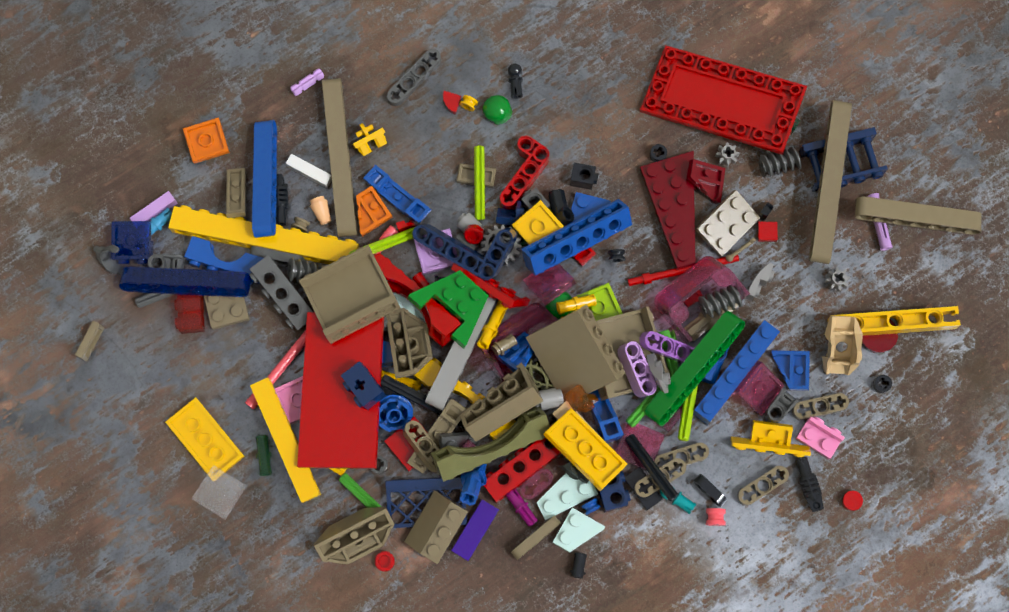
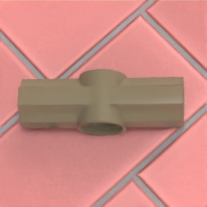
M728 306V311L733 312L734 310ZM721 309V315L714 311V318H711L709 314H706L705 318L701 312L695 320L683 328L685 335L694 342L710 330L725 311Z

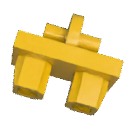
M361 123L359 124L361 130L355 134L358 138L362 135L365 137L352 145L354 149H358L362 156H365L372 152L367 142L374 140L378 148L387 144L384 136L385 131L381 128L369 135L368 132L374 129L372 124L365 127Z

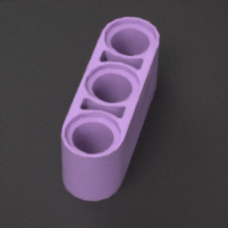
M634 341L621 345L618 348V357L634 394L640 398L654 394L657 388L656 382L640 345ZM627 348L631 349V356L628 354ZM635 365L639 368V374L635 371ZM643 383H644V384L646 385V387H647V391H646V392L643 390V387H642Z

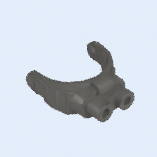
M97 245L94 247L93 251L97 255V260L106 271L122 276L127 275V269L123 268L112 255V253L119 251L117 246L100 247Z

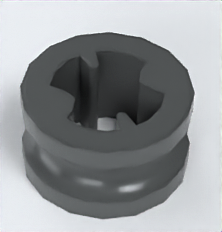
M377 456V460L380 459L381 463L384 462V466L380 467V470H371L374 473L381 474L387 470L388 462L382 456Z

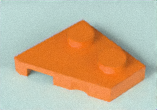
M373 186L356 195L360 234L362 237L393 218Z

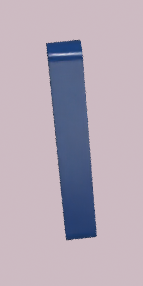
M275 120L255 122L252 231L255 238L275 236L277 126Z

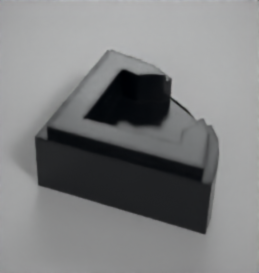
M767 202L759 214L760 220L765 221L774 205Z

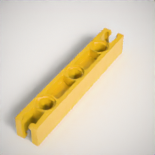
M958 306L830 315L856 317L863 335L957 329L961 325L960 320L952 322L943 321V315L950 314L954 316L959 314ZM930 315L934 316L937 322L931 323L928 317ZM894 318L898 326H892L889 319Z
M267 377L250 385L301 503L321 495L310 468L297 467L299 443L271 379Z

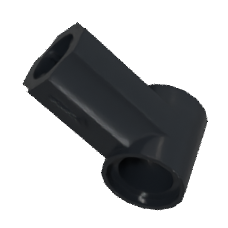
M562 189L550 191L548 197L551 211L561 224L565 226L574 220V214L567 206L565 192Z

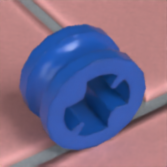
M597 498L581 506L582 509L586 510V515L601 508V505L597 504Z

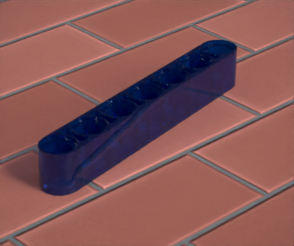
M125 267L121 275L119 287L126 292L247 297L252 278L246 272Z

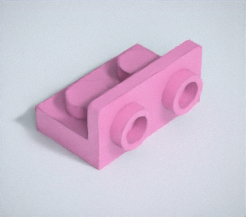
M810 416L795 439L830 460L845 437L841 435L842 433L834 427L829 428L824 425L825 422L822 419Z

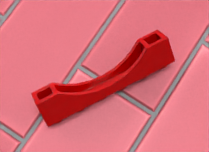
M380 252L374 256L393 292L407 299L409 294L421 289L415 281L408 278L401 269L393 265ZM433 298L419 310L427 324L429 336L442 347L452 340L451 335L461 326L459 320L446 311L444 306L438 304Z

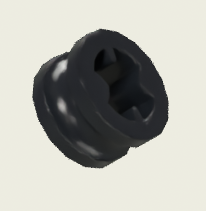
M656 144L651 148L650 158L653 162L666 159L667 149L665 146ZM658 150H661V151H662L661 154H664V155H660L659 157H656V156H655L656 153H653V152H657Z
M612 249L608 251L610 255L609 262L619 263L626 260L623 256L625 250Z
M879 375L873 381V388L878 393H886L892 387V380L887 375ZM880 379L887 383L884 387L885 389H882V386H878V383L881 381Z

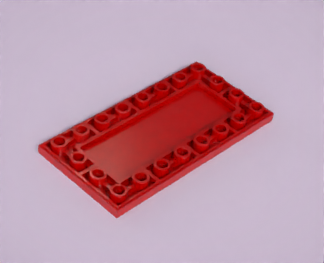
M665 45L641 105L640 112L783 155L807 86Z
M307 312L298 468L377 469L380 401L369 410L363 406L360 408L353 399L355 397L352 391L348 392L343 386L344 380L341 375L360 361L366 366L381 387L384 317L330 344L315 312ZM363 383L360 385L361 390L364 389Z

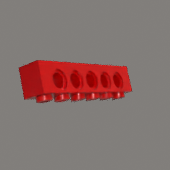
M546 437L530 443L531 445L527 449H519L514 454L515 458L511 461L505 460L498 466L500 468L495 473L491 471L486 475L487 483L483 487L496 504L505 498L509 492L518 488L562 454L556 447L549 449L545 446V441L548 440ZM533 451H537L540 454V458L536 461L531 460L529 454ZM522 463L525 469L523 472L518 473L513 469L514 465ZM499 476H508L509 482L505 485L498 482Z

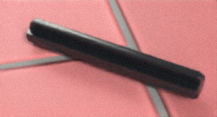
M634 434L629 435L625 439L626 443L669 501L676 499L678 493L636 436Z

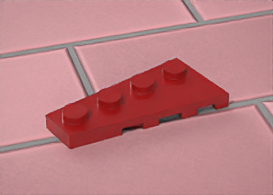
M455 263L451 268L455 272L461 270L477 286L485 290L489 297L502 301L501 304L506 308L528 306L531 300L527 297L520 298L516 296V291L511 288L500 287V282L495 279H481Z

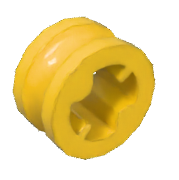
M463 95V101H460L459 105L465 110L473 112L475 110L474 106H477L478 101L471 96Z

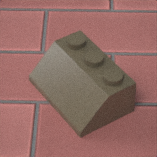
M434 490L404 542L421 555L438 564L469 510Z

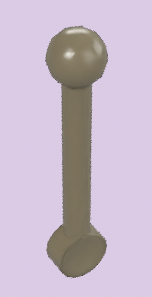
M755 237L733 254L727 255L726 260L728 262L733 261L736 255L756 241Z

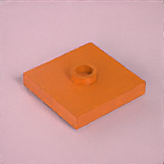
M219 117L183 128L194 164L230 153Z

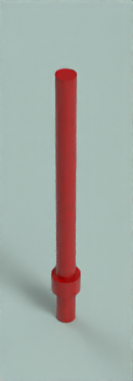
M736 255L731 262H728L726 257L695 263V265L679 270L673 268L652 274L647 272L641 274V276L627 279L628 286L642 283L646 285L655 280L738 262L739 256Z

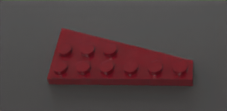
M694 151L640 167L676 270L695 265L694 184L687 179L689 160L694 159Z

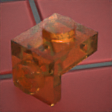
M581 385L575 386L565 394V398L575 412H589L595 407L594 404L599 401L595 394H586Z

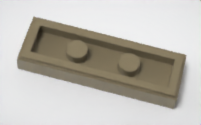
M245 168L227 170V218L246 216Z

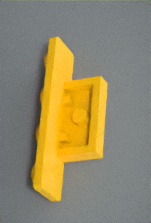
M753 420L750 439L733 436L730 439L731 445L739 450L750 448L757 452L773 451L778 455L790 453L796 457L811 455L809 446L791 444L793 426L788 424Z

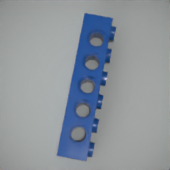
M617 199L522 248L526 267L534 275H537L623 231L632 225L629 207L620 199Z

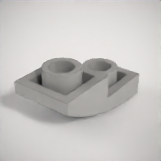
M769 263L759 272L750 285L744 299L752 301L755 296L758 297L762 287L760 285L765 286L768 281H772L775 273L772 270L774 264Z
M655 353L648 354V365L658 387L662 392L668 393V384H671L669 373H665L662 362L657 360Z

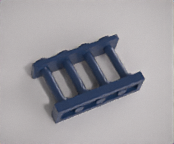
M875 127L848 133L846 152L853 174L842 176L841 188L852 182L855 184L862 183L868 178L873 180L879 179L888 170L887 165L878 166L871 145L872 140L877 134ZM825 139L803 144L799 150L801 158H810L817 182L812 186V192L819 189L821 167L817 156L819 153L824 152ZM860 143L864 145L871 169L860 170L853 149L854 145Z

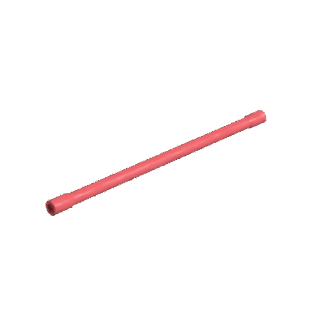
M390 225L379 240L399 232ZM306 330L267 376L271 379L272 384L277 381L304 348ZM252 393L245 404L254 410L258 403Z

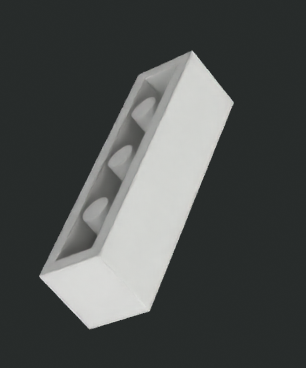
M293 154L290 155L286 162L288 168L325 188H328L332 182V177L329 173Z

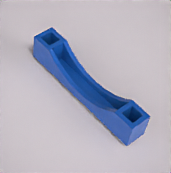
M764 320L695 408L693 415L708 425L780 331Z
M598 389L585 395L599 436L606 443L621 439L624 434L609 399L601 401Z

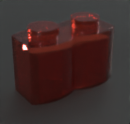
M201 292L177 294V299L174 300L175 310L178 311V318H175L176 329H179L181 334L205 332L203 294Z

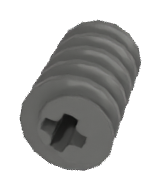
M790 147L788 150L785 149L783 155L774 152V154L768 153L767 156L762 154L759 157V169L763 178H765L766 172L770 177H772L773 171L779 175L780 169L787 173V167L794 171V165L799 170L801 169V159L794 147Z
M290 258L287 266L289 282H292L293 278L296 277V283L299 284L300 279L309 273L320 270L323 264L316 265L315 262L309 264L306 260L302 262L300 259L294 261V258Z
M732 285L727 286V290L721 288L720 292L715 290L712 295L707 293L705 298L703 296L698 298L700 310L705 318L706 314L714 318V311L721 315V309L726 312L728 311V306L735 310V303L740 308L742 307L741 295L737 287Z

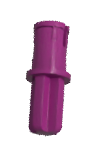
M517 489L512 490L506 495L516 509L515 512L520 514L528 526H533L537 522V518L529 509L528 502L522 499Z

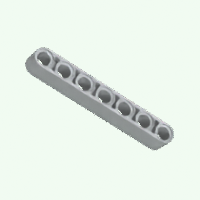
M488 296L466 347L463 349L454 341L427 395L425 403L442 411L444 410L482 333V329L486 325L496 304L497 298L493 299Z

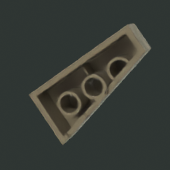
M522 362L516 366L517 370L510 375L508 373L503 377L504 381L498 387H492L488 390L487 396L483 400L478 399L460 415L465 430L476 442L543 401L532 375Z

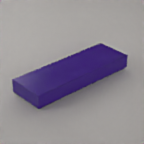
M481 500L451 551L469 561L499 509Z

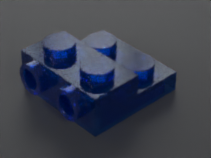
M112 221L111 245L117 246L119 251L117 253L111 252V260L118 261V264H130V260H137V264H148V259L153 255L154 241H151V221Z

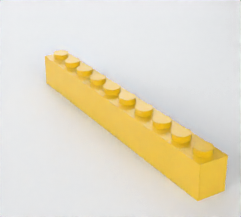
M184 205L180 207L174 206L168 226L172 233L194 236L249 249L251 246L297 254L304 257V260L327 265L360 248L359 244L351 239H345V241L338 240L337 237L332 235L323 237L312 231L303 233L300 229H284L276 224L275 236L255 238L252 231V222L246 221L243 217L227 218L226 214L217 213V215L210 214L209 211L204 209L195 211Z

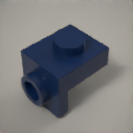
M517 201L516 210L498 208L496 223L509 226L524 215L521 201Z

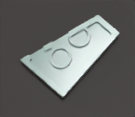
M565 473L536 504L546 521L554 515L556 516L598 495V492L590 481L586 484L580 480L570 478Z

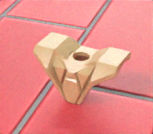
M830 316L824 334L829 341L827 355L822 356L824 373L850 375L862 360V330L856 317ZM839 342H845L847 348L840 352L836 350V345Z

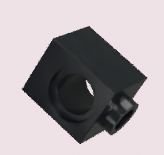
M574 162L570 186L592 190L593 184L597 185L599 173H595L596 166ZM587 174L590 178L584 180L580 175Z

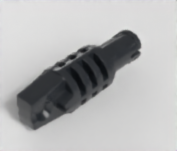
M277 174L276 224L286 226L288 184H284L282 174Z
M802 457L804 464L801 463L800 458L796 459L795 462L801 476L799 477V482L804 498L807 500L812 512L823 510L822 492L816 475L811 471L808 457Z

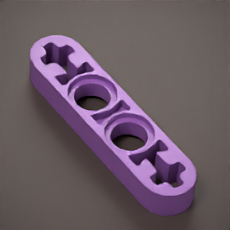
M653 331L643 332L639 340L640 345L644 349L683 363L695 349V347ZM648 337L650 340L656 341V343H650V341L647 340ZM664 341L668 343V349L666 352L662 349V343ZM679 347L683 349V356L681 358L677 353Z

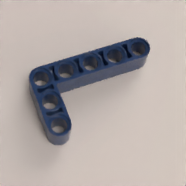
M430 224L418 225L412 232L413 238L417 242L484 280H490L498 275L517 239L514 229L505 228L500 230L484 256ZM421 228L426 230V237L421 236ZM504 232L510 235L509 242L503 239ZM438 237L443 241L442 247L436 243ZM453 247L459 249V256L453 254ZM495 249H498L501 252L500 259L495 257ZM470 256L475 258V266L469 263ZM486 266H490L492 268V275H488L486 273Z

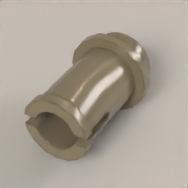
M509 334L501 341L494 342L492 350L496 356H503L505 351L517 345V340L512 334Z

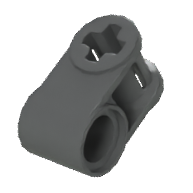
M153 254L148 259V266L156 275L184 277L185 272L183 270L186 259L184 255ZM162 261L161 267L154 268L156 262Z
M784 387L765 411V421L779 423L800 399L794 398ZM775 410L779 418H773L770 411Z

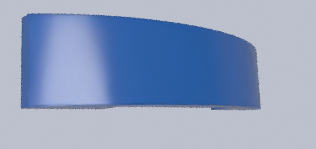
M377 165L364 176L363 179L370 186H373L378 194L414 222L419 224L431 211L418 198L415 199L395 183Z

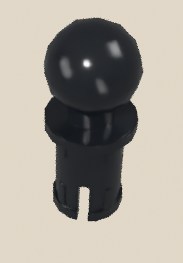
M513 63L508 67V74L511 76L508 82L511 85V98L517 99V95L518 98L523 97L521 85L523 78L519 77L522 74V68L519 64Z

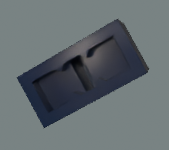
M623 471L615 476V484H607L599 491L604 513L625 508L628 506V502L631 501L628 490H624L623 482H625ZM612 494H618L621 497L619 504L611 502L610 496Z

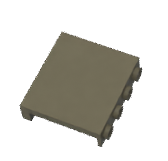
M369 245L360 247L355 252L342 256L332 264L324 265L320 270L309 273L299 280L330 344L400 309Z
M587 304L526 337L554 388L561 389L564 402L568 401L570 403L618 380L626 373Z
M649 306L596 321L599 327L602 328L608 343L613 347L619 361L617 352L621 345L631 341L637 342L640 345L639 340L643 332L653 331L658 333L655 329L654 317ZM648 337L647 340L650 341V343H656V341L650 340ZM640 345L647 361V355L653 354L654 352L644 349ZM627 348V352L631 356V349ZM655 353L657 360H661L665 373L668 372L670 375L664 360L665 356ZM635 365V371L639 374V368ZM625 373L618 380L599 388L598 392L601 401L631 393L633 390ZM643 383V389L647 388L646 385Z

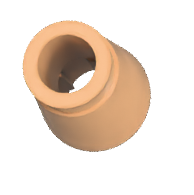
M319 196L310 200V208L320 224L330 223L331 217L327 199L324 196Z

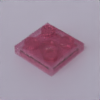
M560 264L537 275L532 273L523 279L525 285L545 306L576 284L574 278Z
M757 361L735 389V392L756 414L762 416L784 387V384L762 362Z
M638 423L633 428L627 424L616 453L624 461L645 469L625 439L629 435L634 434L654 461L665 435Z

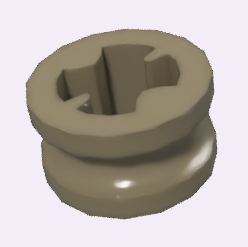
M294 217L295 223H292L291 227L307 233L306 227L310 226V223L302 218Z

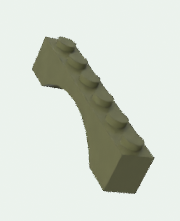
M536 407L521 414L507 432L490 443L470 448L448 445L432 452L431 456L437 473L443 482L451 480L457 475L470 472L482 464H488L498 457L506 456L514 450L524 448L532 442L545 438L543 434L550 428L545 412L540 407Z

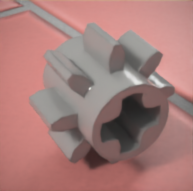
M728 142L724 147L719 145V152L715 155L720 160L719 165L722 163L728 167L731 162L736 164V157L740 154L735 150L736 145L731 146Z
M836 267L834 273L831 271L827 273V276L830 278L826 279L825 283H829V290L833 288L840 292L841 286L845 289L848 287L846 281L850 277L846 276V270L840 271Z

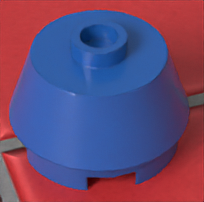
M396 393L387 394L380 401L379 426L389 432L391 430H403L405 425L412 419L413 407L405 397Z

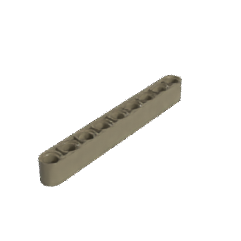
M341 78L322 80L337 233L338 237L358 235L342 81Z
M832 100L830 105L809 261L829 264L831 261L852 103Z

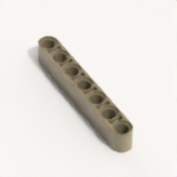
M858 197L855 200V218L859 220L971 235L981 233L982 214L980 212L873 197Z

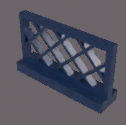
M461 476L444 482L441 477L386 480L387 511L391 518L396 510L406 517L401 523H394L393 528L413 527L415 522L409 516L416 509L420 512L423 511L419 505L426 498L430 499L428 496L433 490H439L449 499L451 498L448 494L453 489H461L462 491ZM408 491H410V493H409L408 495H405V494L403 493V492H408ZM413 491H419L424 496L417 505L409 498ZM391 492H399L405 497L398 506L391 501ZM406 499L415 506L408 515L399 508ZM391 504L395 507L393 511L391 510ZM467 515L461 525H467Z

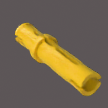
M498 300L488 323L482 329V335L477 342V346L481 349L489 348L493 337H496L498 333L497 329L508 309L501 304L502 301Z

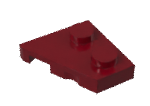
M695 159L689 160L687 179L713 203H721L726 168Z

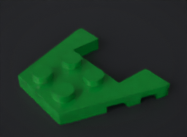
M459 270L409 294L407 299L419 310L433 297L437 299L463 323L451 335V338L464 349L489 295Z

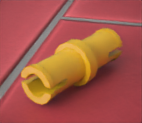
M594 294L579 298L575 296L571 300L556 302L557 312L560 315L576 311L586 304L588 307L596 306V297Z

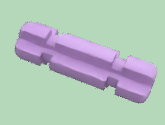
M319 68L316 69L312 75L309 74L298 81V84L292 85L290 87L292 93L295 96L302 93V90L305 91L314 85L317 80L323 79L324 74Z

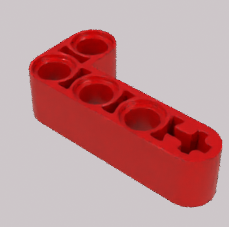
M522 136L518 139V154L526 159V161L500 195L501 208L515 209L517 201H521L522 195L531 188L549 163V150L530 136ZM523 144L530 145V148L523 149L521 146ZM543 154L546 158L540 160L536 156ZM527 169H533L535 172L533 174H527L525 171ZM517 183H521L524 185V187L521 189H517L514 187V185ZM511 192H512V194H513V195H512V202H511V201H508V202L506 203V202H505V199H506V200H509L510 197H511Z

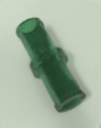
M268 435L256 436V459L259 462V475H271L270 458L272 453L269 452Z

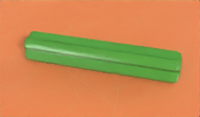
M658 385L655 393L647 396L626 419V423L632 428L645 416L646 407L661 390Z
M347 473L340 477L339 481L367 508L381 507Z

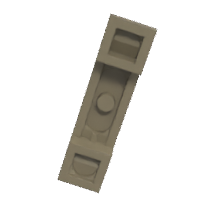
M454 399L449 401L427 433L438 449L440 434L452 433L461 420L460 415L467 410V408ZM426 442L419 444L421 450H429V445ZM414 452L407 463L421 473H424L427 467L417 453Z

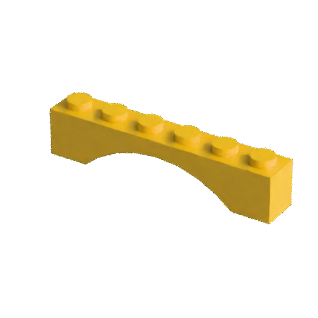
M433 357L413 376L430 390L443 364ZM458 380L452 392L465 398L471 404H474L478 399L483 400L485 398L481 393L475 394L471 391L473 388L465 381L461 383ZM514 419L491 432L489 437L493 440L499 438L516 421Z

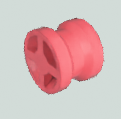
M706 509V514L708 515L706 525L726 526V521L724 520L726 509Z

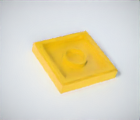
M541 200L512 224L513 228L528 245L564 227Z

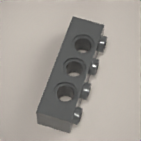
M267 255L249 269L252 272L249 276L255 283L260 282L264 287L261 291L267 299L271 297L275 301L273 306L279 314L283 312L286 315L287 319L285 321L290 328L293 329L295 327L299 330L307 322V312L313 311L270 256ZM265 274H273L275 281L272 284H266L263 279ZM279 288H283L287 292V296L282 300L276 297V290ZM292 303L296 304L299 308L298 312L294 315L288 312V306Z

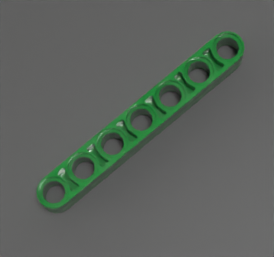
M726 311L670 378L671 384H668V393L660 390L646 407L645 415L659 426L665 425L745 327V321L730 311Z

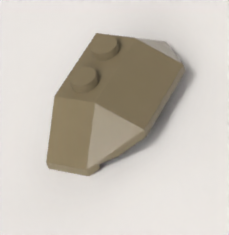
M400 308L386 315L396 379L417 374L433 358L427 324L405 308Z
M386 507L363 508L330 525L313 545L323 562L350 564L383 547L395 524Z

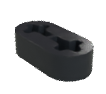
M699 474L693 480L694 484L718 507H721L727 501V498L702 474Z

